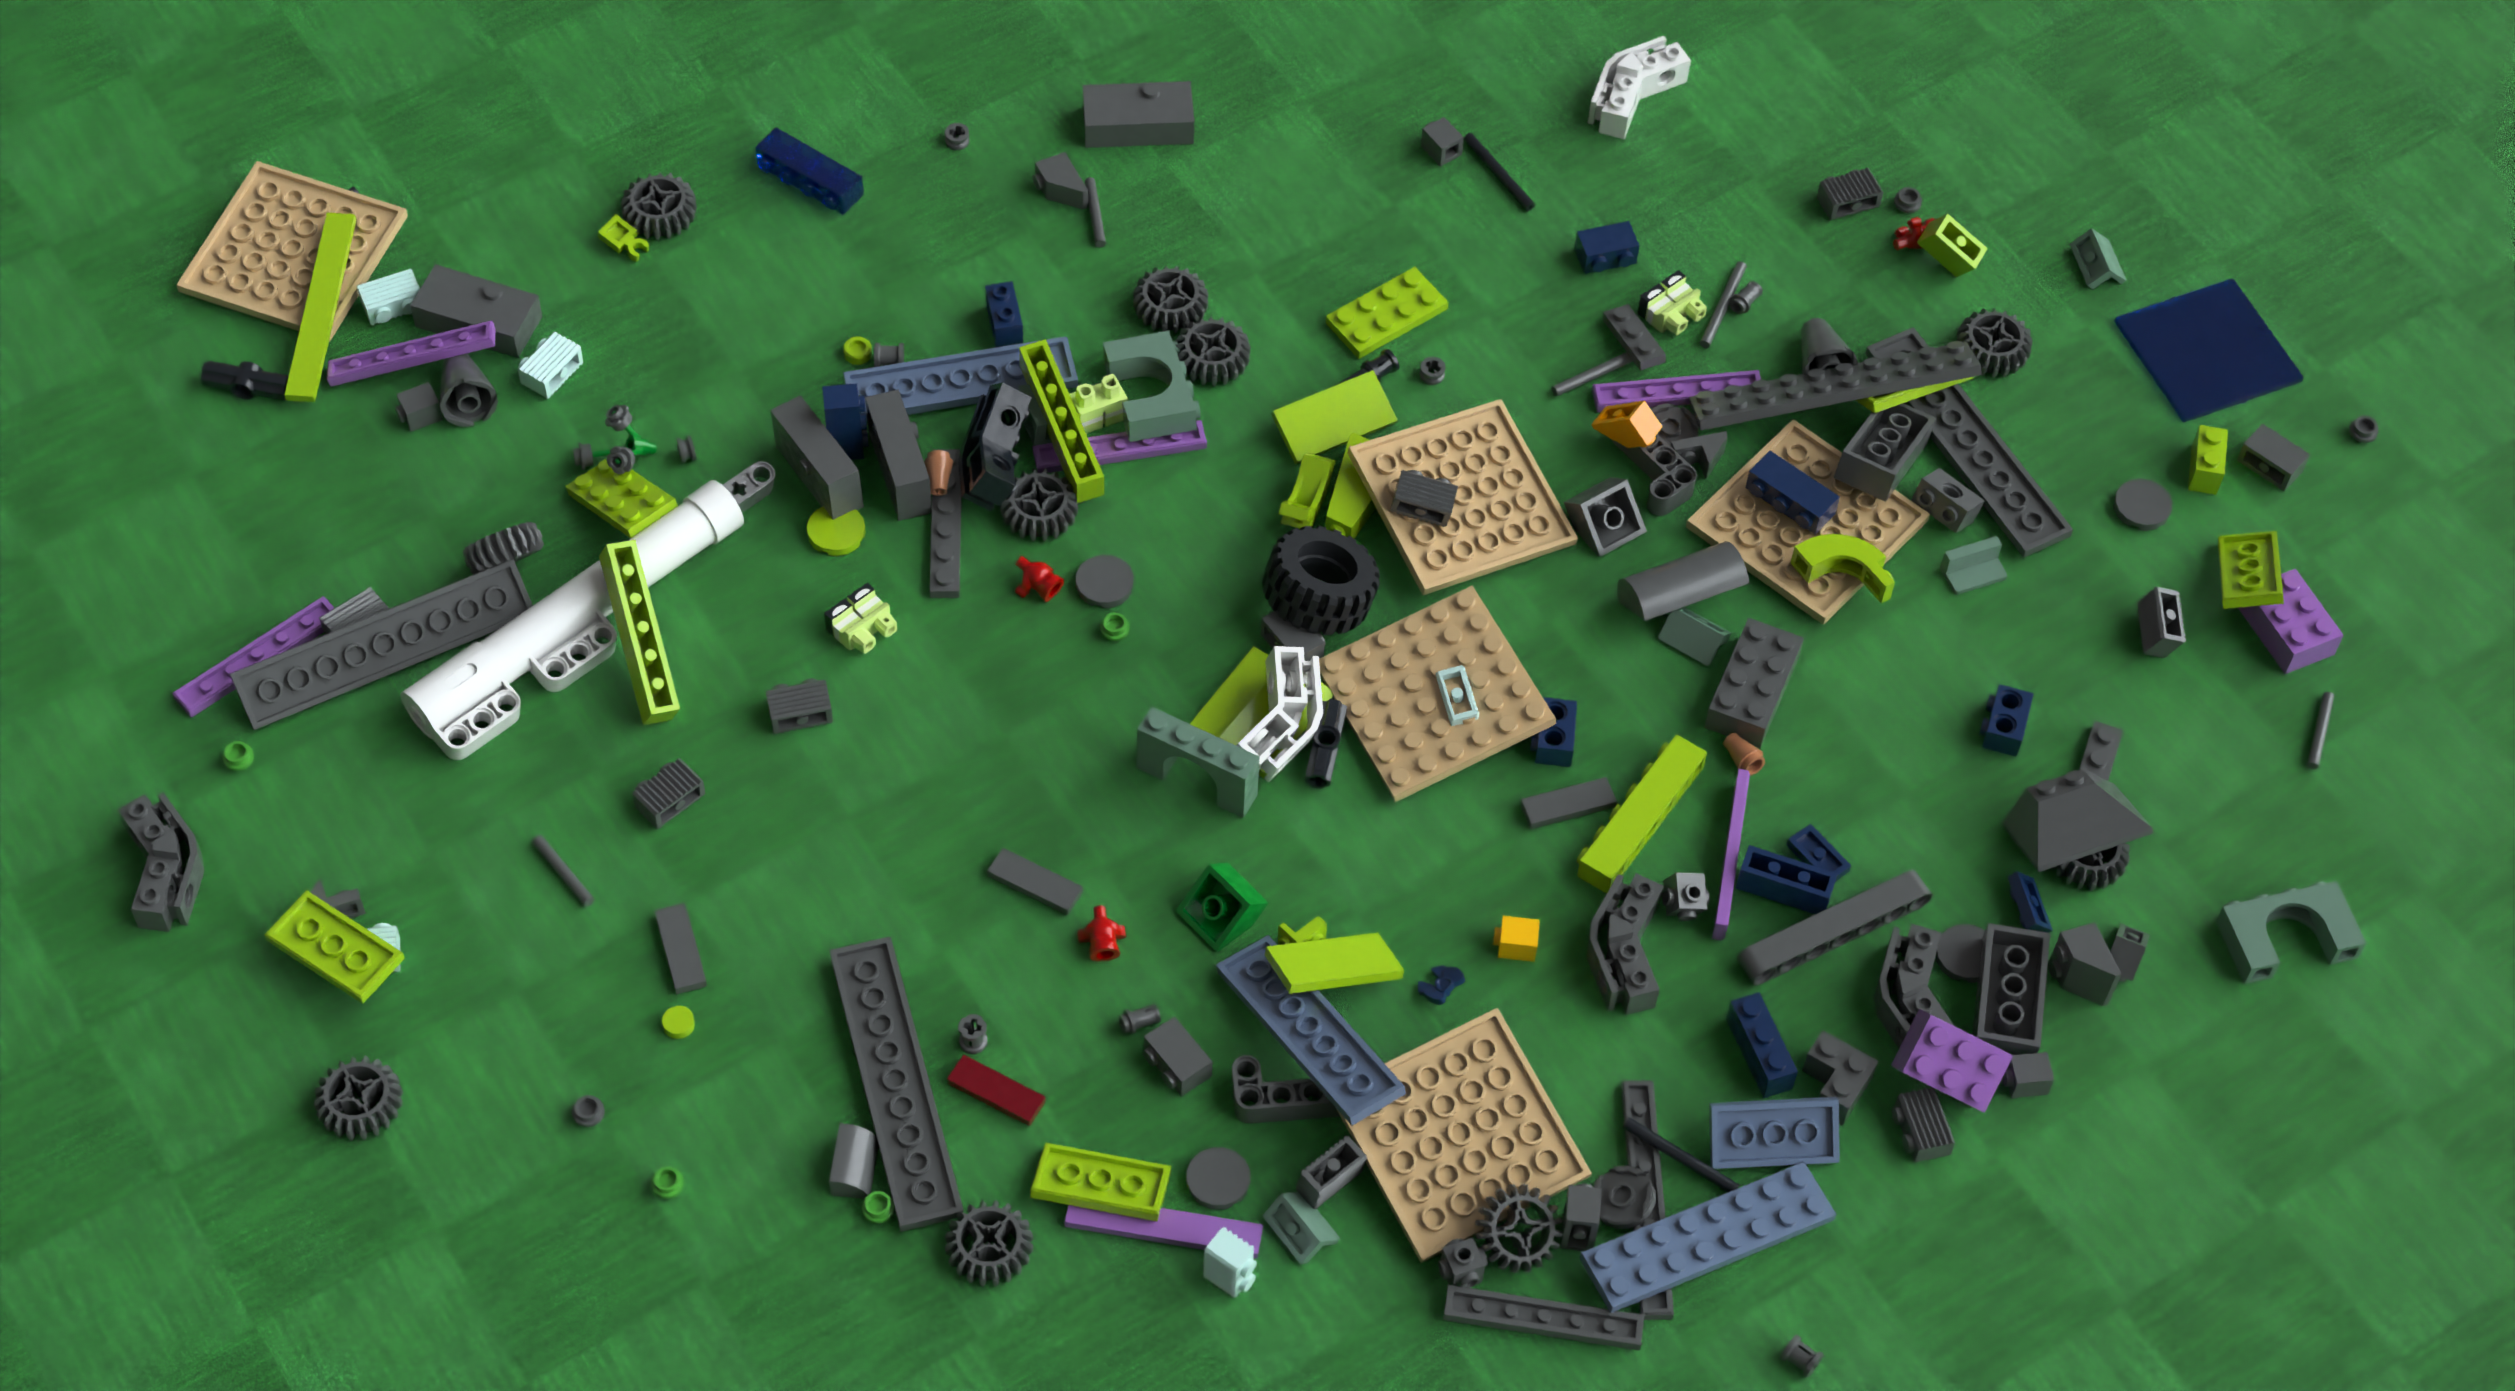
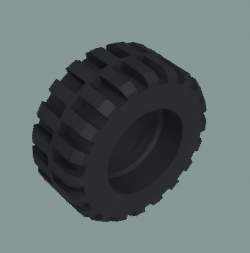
M1304 526L1300 530L1296 528L1282 535L1274 544L1261 582L1264 596L1272 610H1277L1279 617L1284 621L1289 620L1292 622V626L1298 629L1300 627L1308 629L1307 632L1313 634L1317 632H1322L1323 635H1332L1334 632L1342 634L1358 627L1367 617L1380 584V573L1373 556H1369L1368 550L1363 545L1359 546L1356 543V539L1351 536L1346 537L1338 530L1330 531L1326 530V527L1321 526L1317 528Z

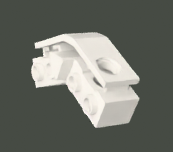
M1661 36L1620 51L1612 56L1604 66L1593 95L1588 123L1593 124L1595 119L1600 120L1599 133L1625 139L1640 99L1687 82L1691 60L1678 42L1666 46L1667 39L1665 36ZM1653 48V53L1648 54L1647 50Z
M1273 647L1265 660L1269 714L1237 744L1238 747L1260 757L1259 770L1262 768L1267 773L1264 779L1268 783L1309 743L1317 731L1323 715L1319 656H1313L1310 661H1305L1304 647ZM1306 706L1308 725L1304 735L1296 742L1292 737L1299 727L1298 724L1302 711ZM1277 748L1279 750L1282 748L1283 750L1275 759L1270 757Z

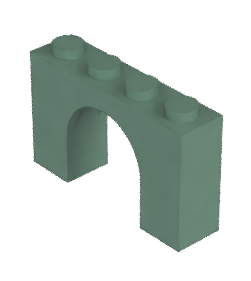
M1169 331L1103 342V363L1107 375L1114 374L1118 381L1135 377H1153L1165 382L1169 386L1164 392L1156 396L1122 402L1123 423L1129 442L1197 430L1196 418L1201 417L1200 406L1197 400L1193 401L1192 399L1194 397L1193 386L1190 380L1186 381L1187 371L1185 362L1179 361L1178 354L1180 350L1176 347L1178 342L1172 341Z
M1151 707L1137 728V769L1164 780L1178 757L1188 759L1201 766L1214 779L1217 785V806L1244 818L1258 796L1260 757Z
M2337 881L2329 883L2316 882L2309 887L2298 890L2296 888H2289L2280 894L2271 896L2262 894L2244 902L2231 901L2222 907L2216 920L2244 984L2273 978L2280 965V960L2266 930V924L2276 919H2293L2308 926L2318 938L2330 965L2358 959L2366 945V941Z

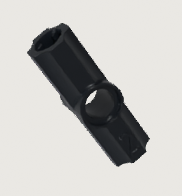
M208 361L203 364L200 380L203 386L230 390L233 395L244 400L253 399L256 395L285 401L284 394L289 375L263 371L259 365L247 361L241 362L239 366Z
M1329 699L1328 701H1322L1323 715L1318 729L1313 735V743L1305 775V782L1311 785L1312 788L1323 789L1331 785L1347 713V706L1342 704L1340 700Z

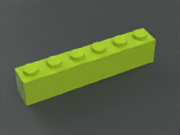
M1046 339L1019 347L1021 371L1026 383L1030 385L1048 424L1047 433L1069 484H1072L1073 493H1076L1077 503L1103 496L1104 475Z
M636 540L606 544L599 555L642 723L647 725L672 720L680 710Z
M1677 734L1670 743L1665 742L1657 754L1658 759L1655 763L1650 762L1645 767L1639 784L1633 783L1623 805L1617 804L1610 814V822L1607 826L1601 825L1594 835V843L1591 847H1584L1577 858V863H1579L1577 876L1607 894L1617 875L1623 876L1703 770L1707 751Z

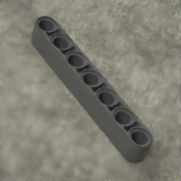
M1915 870L1906 871L1748 946L1737 956V961L1754 985L1763 984L1922 908L1932 899L1933 894Z

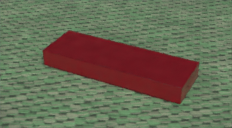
M964 1054L947 1078L948 1085L1029 1127L1046 1103V1096Z

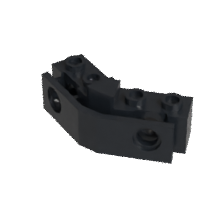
M1003 382L991 385L987 395L983 394L980 396L963 441L958 461L961 496L989 511L993 510L994 504L1000 506L1006 498H1010L1016 489L1014 466L1018 462L1019 454L1013 452L1012 448L1017 445L1020 439L1019 430L1022 422L1029 415V403L1032 398Z

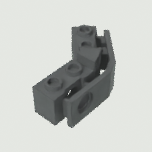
M163 792L159 794L160 802L153 805L148 797L143 794L117 809L125 830L147 859L131 911L138 928L170 932L174 918L179 919L181 925H188L205 872L203 857L195 835ZM165 819L168 825L164 826L161 820ZM181 840H184L190 848V857L185 872L182 868L181 856L183 854L179 844Z
M1637 873L1630 885L1623 883L1624 876L1617 875L1591 921L1587 940L1586 958L1607 1010H1614L1615 1004L1621 1002L1626 1015L1655 1008L1660 990L1640 940L1660 905L1664 886ZM1621 899L1624 902L1622 906L1618 908L1617 905ZM1604 923L1608 924L1606 959L1597 941V935Z
M1911 924L1907 937L1899 935L1900 928L1894 927L1873 997L1876 1015L1898 1048H1900L1919 1009L1953 1025L1927 986L1942 932ZM1898 952L1902 953L1901 956L1904 957L1900 964L1896 963ZM1886 978L1895 980L1891 993L1897 995L1899 1009H1897L1889 996Z

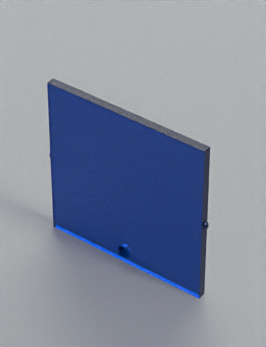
M2233 278L2115 317L2114 320L2183 423L2240 403H2246L2257 397L2301 383L2304 379L2301 372Z

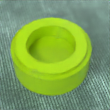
M856 336L844 343V357L849 363L861 365L871 359L872 346L868 339Z
M684 1006L669 1008L662 1017L664 1032L674 1039H682L689 1036L695 1027L693 1013Z

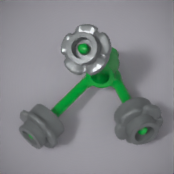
M614 405L606 412L605 425L612 427L616 432L625 429L629 434L625 446H614L611 449L591 451L590 443L581 444L579 442L578 448H573L575 466L581 465L582 470H585V467L593 466V458L607 456V464L612 468L613 472L624 474L625 471L629 472L633 468L636 455L655 454L657 445L641 438V435L631 428L629 424L633 417L629 413L628 406Z

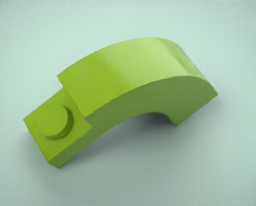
M1311 453L1303 455L1292 494L1287 501L1281 503L1279 514L1283 515L1282 524L1299 529L1304 526L1313 527L1327 494L1336 460Z
M1825 534L1812 537L1794 546L1790 563L1807 583L1828 573H1847L1859 579L1881 604L1891 598L1895 585L1891 573L1883 569L1886 556L1878 548L1862 539L1842 534Z

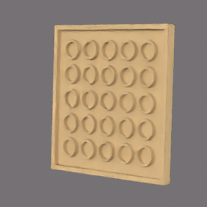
M257 161L178 281L177 289L181 293L299 331L327 212L355 214L356 225L329 341H331L359 296L357 285L366 283L408 217L407 210Z
M1502 399L1350 446L1348 449V456L1422 595L1576 545L1578 541L1575 531ZM1402 470H1417L1423 476L1433 479L1445 478L1451 484L1458 486L1452 514L1446 527L1390 511L1397 481Z
M1793 419L1687 520L1686 528L1712 546L1725 541L1732 543L1740 553L1749 573L1824 625L1864 584L1856 577L1841 572L1828 573L1807 583L1790 563L1794 546L1820 535H1849L1862 539L1878 548L1886 556L1885 564L1928 522L1930 513L1896 490L1893 491L1885 502L1835 479L1834 475L1842 452ZM1769 450L1840 496L1836 514L1816 535L1807 529L1801 528L1794 520L1783 513L1777 512L1773 506L1761 498L1755 497L1745 488L1749 471Z
M1473 585L1319 659L1321 678L1325 685L1331 689L1334 695L1333 698L1340 700L1342 704L1347 706L1345 718L1395 802L1556 724L1554 714ZM1462 665L1465 667L1468 681L1473 691L1479 711V718L1475 720V717L1463 720V724L1451 726L1436 679V673ZM1461 676L1444 680L1454 714L1472 710ZM1454 688H1461L1463 690L1464 700L1461 703H1455L1452 698L1451 691Z
M1498 1007L1385 1063L1405 1086L1406 1094L1353 1126L1338 1111L1355 1144L1366 1154L1368 1158L1366 1160L1367 1166L1421 1263L1440 1254L1442 1247H1445L1450 1241L1455 1239L1466 1240L1475 1236L1478 1232H1483V1226L1475 1225L1476 1220L1485 1219V1216L1480 1214L1478 1210L1480 1207L1490 1208L1485 1200L1488 1196H1492L1497 1200L1496 1189L1502 1188L1507 1194V1185L1514 1184L1518 1190L1520 1184H1527L1529 1192L1533 1187L1540 1189L1539 1198L1543 1195L1552 1197L1567 1189L1569 1185H1575L1589 1178L1592 1174ZM1520 1201L1521 1209L1526 1210L1532 1207L1529 1204ZM1509 1205L1500 1213L1497 1224L1507 1219V1210L1510 1209Z

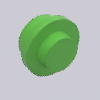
M1120 613L1106 615L1100 624L1102 636L1110 641H1120L1126 638L1130 631L1128 620Z
M234 741L226 746L222 758L228 769L240 771L252 764L254 753L248 744L242 741Z
M673 1167L660 1168L652 1177V1190L660 1198L670 1199L676 1197L684 1188L682 1173Z
M872 1192L863 1200L862 1213L872 1223L886 1222L894 1214L893 1199L884 1192Z

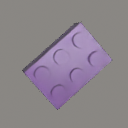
M2296 568L2281 574L2284 604L2238 608L2285 674L2335 655L2344 636Z
M1919 1009L1891 1066L1985 1113L2013 1055Z

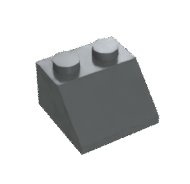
M1610 477L1564 501L1573 528L1598 557L1647 532L1627 479Z
M2095 922L2062 931L2048 962L2049 972L2054 979H2057L2061 989L2101 1006L2109 1005L2122 975Z

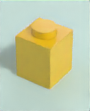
M1502 916L1501 927H1495L1493 945L1499 946L1498 958L1535 962L1540 920Z

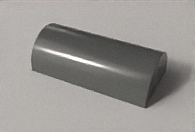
M1725 541L1624 577L1618 581L1617 594L1620 604L1646 621L1749 583V578L1740 553L1732 543Z

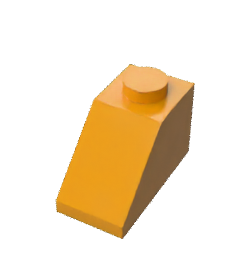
M1645 401L1606 406L1591 424L1593 429L1627 448H1644L1651 445L1656 439L1655 436L1663 427Z

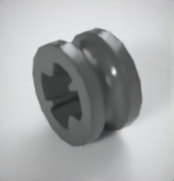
M953 123L947 126L945 129V143L947 147L953 150L965 149L969 144L968 127L961 123Z
M1438 357L1425 358L1420 365V379L1428 385L1440 384L1444 380L1446 370L1443 360ZM1431 369H1436L1434 373L1428 372V370L1431 371Z
M687 435L684 440L676 438L682 464L686 463L687 459L697 460L691 435Z

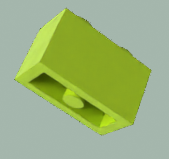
M1949 214L1929 222L1917 242L1955 277L1976 269L1988 249Z
M2199 425L2191 448L2188 490L2217 495L2225 475L2228 429Z

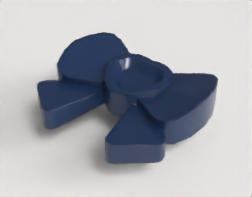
M1445 965L1432 967V973L1437 977L1435 985L1418 981L1419 995H1425V998L1435 1005H1443L1450 992L1456 986L1465 983L1464 974L1457 967H1446Z

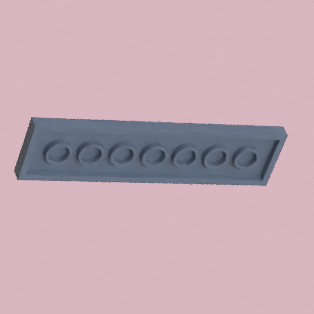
M1067 336L1046 339L1066 388L1077 387L1078 377ZM1034 342L843 372L845 384L857 383L858 395H864V398L899 389L907 415L977 404L981 395H987L991 385L1003 382L1017 390L1018 386L1027 385L1019 364V347Z
M1269 935L1216 964L1217 972L1352 1126L1406 1094L1405 1086L1319 990L1289 994L1264 956L1266 946L1277 945Z
M1802 1162L1581 1252L1579 1259L1608 1310L1612 1313L1834 1221L1837 1214L1805 1162Z

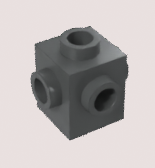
M1676 872L1663 880L1662 902L1666 906V916H1677L1679 921H1691L1697 919V915L1707 910L1709 893L1705 887L1704 873Z
M1472 1237L1466 1240L1455 1239L1447 1243L1445 1247H1442L1441 1258L1437 1264L1442 1279L1447 1280L1448 1285L1471 1288L1482 1282L1484 1269L1488 1263L1484 1250L1481 1247L1477 1248Z

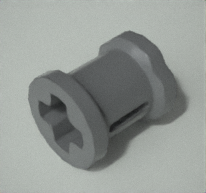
M875 342L874 367L904 362V343H899L898 346L881 345L880 342Z
M969 1014L962 1018L958 1024V1031L961 1034L959 1037L961 1049L969 1054L982 1052L986 1048L988 1040L986 1022L981 1016L976 1014Z
M1796 1334L1783 1350L1780 1359L1783 1361L1789 1360L1801 1369L1803 1375L1808 1378L1820 1364L1824 1354L1822 1352L1816 1353L1801 1342V1337Z

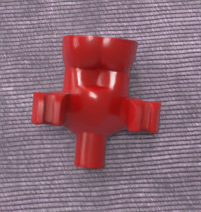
M1915 217L1908 220L1907 223L1910 230L1906 226L1895 230V235L1898 239L1893 241L1894 248L1896 250L1903 248L1922 249L1917 242L1929 222L1935 219L1929 218L1922 222L1921 218Z
M1021 556L1016 561L1015 565L1023 571L1022 582L1015 589V593L1020 597L1024 598L1033 588L1045 602H1049L1062 589L1064 579L1054 574L1053 568L1047 563L1030 562L1024 556Z
M1095 906L1093 908L1094 919L1084 929L1077 931L1078 943L1090 942V959L1093 961L1114 960L1120 956L1116 939L1126 938L1125 926L1118 925L1115 921L1107 918L1105 906Z

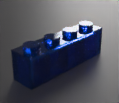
M777 127L755 147L757 166L764 172H770L780 178L785 184L796 187L806 196L817 199L831 210H836L844 215L864 195L863 177Z

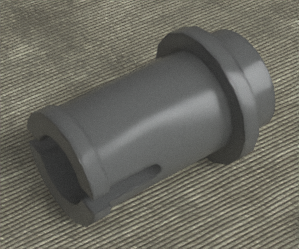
M1755 281L1748 282L1739 294L1736 293L1731 297L1730 308L1736 314L1747 313L1750 310V305L1762 295V287Z
M1153 1003L1131 1012L1124 1010L1123 1014L1118 1016V1020L1123 1033L1129 1032L1134 1034L1136 1029L1160 1023L1161 1016L1158 1007L1156 1008V1004Z

